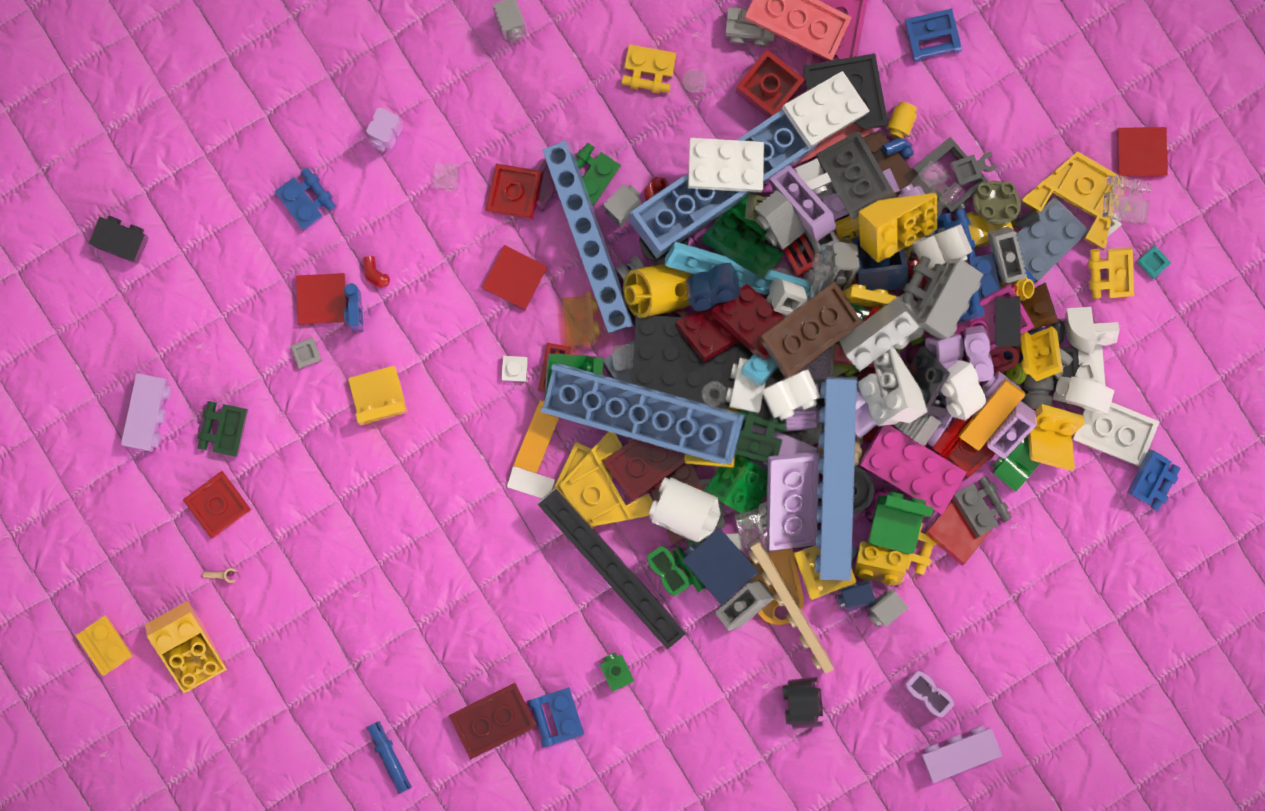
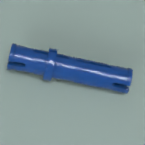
M377 721L367 726L366 730L375 745L374 750L376 753H379L397 793L400 794L412 788L394 752L393 742L388 739L381 722Z

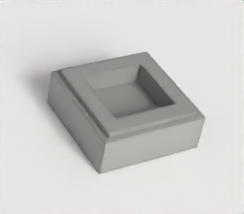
M313 337L290 346L299 369L322 361Z

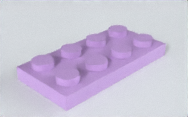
M817 452L768 457L767 548L769 551L816 545L819 455Z

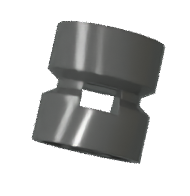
M1027 374L1025 381L1021 384V389L1025 391V396L1021 402L1034 411L1041 404L1052 407L1053 397L1049 395V392L1053 391L1054 377L1049 376L1035 381Z

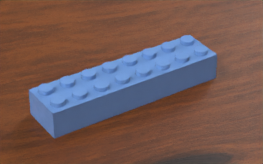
M780 110L737 139V141L764 142L763 186L770 182L769 178L788 165L792 167L810 155L818 145L816 144L808 148L783 110ZM687 173L631 211L628 220L657 259L669 251L674 242L681 243L744 200L747 194L754 192L688 188Z
M827 376L826 382L821 383V398H826L825 407L820 409V423H825V432L820 431L819 448H824V456L819 458V473H823V481L818 483V498H823L822 506L817 508V523H822V530H817L816 548H821V555L816 557V573H820V579L825 580L851 579L857 377Z

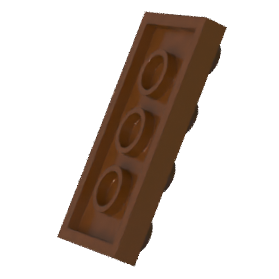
M834 281L759 336L758 339L787 379L860 325L862 320Z

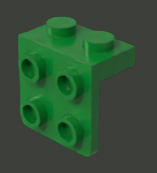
M889 492L888 495H878L868 542L883 548L913 554L916 549L923 517H931L934 507L927 506L925 500L912 498L911 501L904 500V495L895 492Z

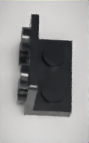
M921 346L909 365L908 371L921 389L927 409L925 414L944 418L948 410L942 403V398L938 396V393L948 379L950 372L927 347Z

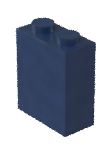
M718 528L703 538L704 542L698 547L695 544L690 546L683 553L685 558L682 561L719 604L722 605L759 572L722 529Z

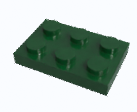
M724 216L704 234L701 240L763 280L780 263L784 256V253L780 252L776 246L767 244L759 239L755 233L746 231L738 226L734 220Z

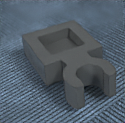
M991 152L983 154L977 161L973 154L950 163L958 187L981 179L983 177L981 171L992 172L997 168L996 164L992 166L985 164V159L992 156Z

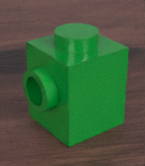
M616 652L602 658L604 663L600 664V667L612 692L634 682L622 654L617 656Z

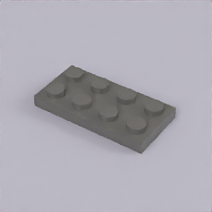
M859 131L816 154L852 220L859 217L860 210L878 200L892 199L896 196Z

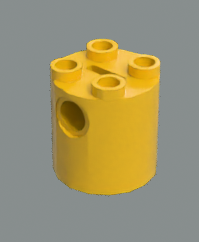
M665 263L630 270L625 277L623 289L629 310L633 315L643 318L685 309L691 305L687 297L686 280L692 273L665 266Z

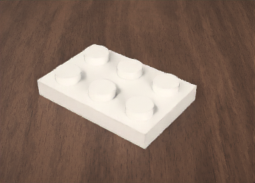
M843 71L782 107V110L808 148L813 147L869 113V109Z
M690 138L688 188L762 192L764 142Z
M1111 402L1108 414L1084 409L1082 415L1084 416L1085 424L1074 434L1072 440L1140 467L1160 421Z

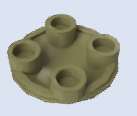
M993 180L981 183L973 197L976 213L983 220L991 224L1003 225L1010 223L1018 216L1021 210V200L1016 192V187L1008 181Z

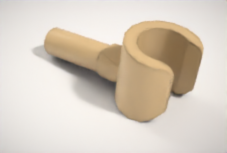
M229 568L225 572H203V578L224 579L228 583H234L236 580H228L226 574L229 571L237 572V570Z

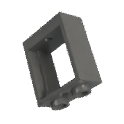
M949 137L913 167L912 171L931 193L937 194V201L946 213H953L957 210L965 209L968 206L966 201L970 197H974L981 183H987L988 180L982 174L983 177L976 180V184L952 205L946 200L924 173L949 152L956 160L967 157L955 141Z

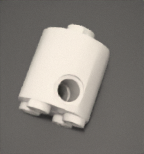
M664 478L659 492H661L659 502L655 500L649 511L652 523L665 527L695 542H699L713 533L720 518L717 497L674 478H670V480Z

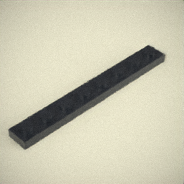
M557 487L538 502V506L667 650L686 635V631Z

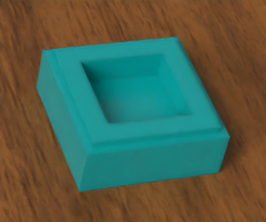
M1156 245L1136 261L1152 280L1171 264Z

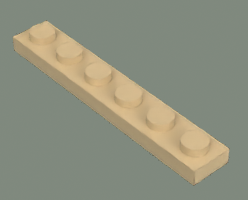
M759 539L750 543L752 550L749 551V555L756 565L760 563L764 569V572L761 573L768 586L771 584L777 591L774 597L780 607L785 605L789 611V614L786 615L793 628L797 626L802 633L799 639L805 649L810 647L814 656L811 659L818 670L822 668L825 674L834 670L832 661Z

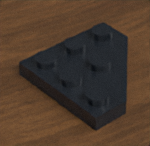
M875 53L803 66L807 91L843 71L869 109L867 115L853 123L863 130L888 126Z

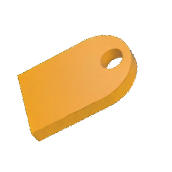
M793 549L768 552L770 559L802 611L804 598ZM751 556L746 557L759 572L749 583L762 580L774 596L777 591L772 584L768 586L761 573L764 572L761 564L758 563L756 565ZM775 597L758 612L759 616L770 624L784 625L790 623L787 618L780 620L775 616V609L779 606Z

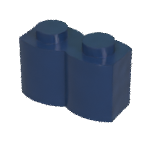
M731 263L719 264L709 271L693 274L686 280L688 301L696 312L708 310L717 303L731 301L740 295L738 273Z
M869 580L838 589L839 594L835 595L838 608L844 609L845 612L876 603Z

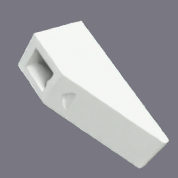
M894 347L873 361L890 419L911 423L927 412L921 389Z

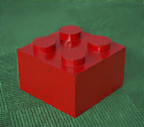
M766 50L736 86L735 92L769 119L782 110L786 103L792 100L804 85L805 79L769 50Z

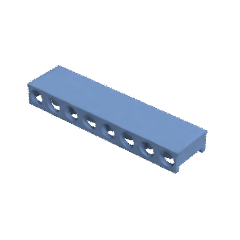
M563 140L561 143L542 149L608 333H615L629 327H635L634 318L625 301L620 279L570 142Z
M561 363L552 364L551 369L553 370L544 406L541 408L542 413L724 465L732 463L744 415Z

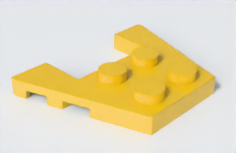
M1077 151L1034 190L1027 194L1021 203L1032 210H1037L1040 214L1053 193L1095 218V221L1084 240L1103 251L1107 245V235L1110 229L1111 214L1120 176Z
M609 431L559 485L566 498L592 527L650 516L649 511L653 504V500L648 493L634 502L625 505L601 462L623 447L616 434Z

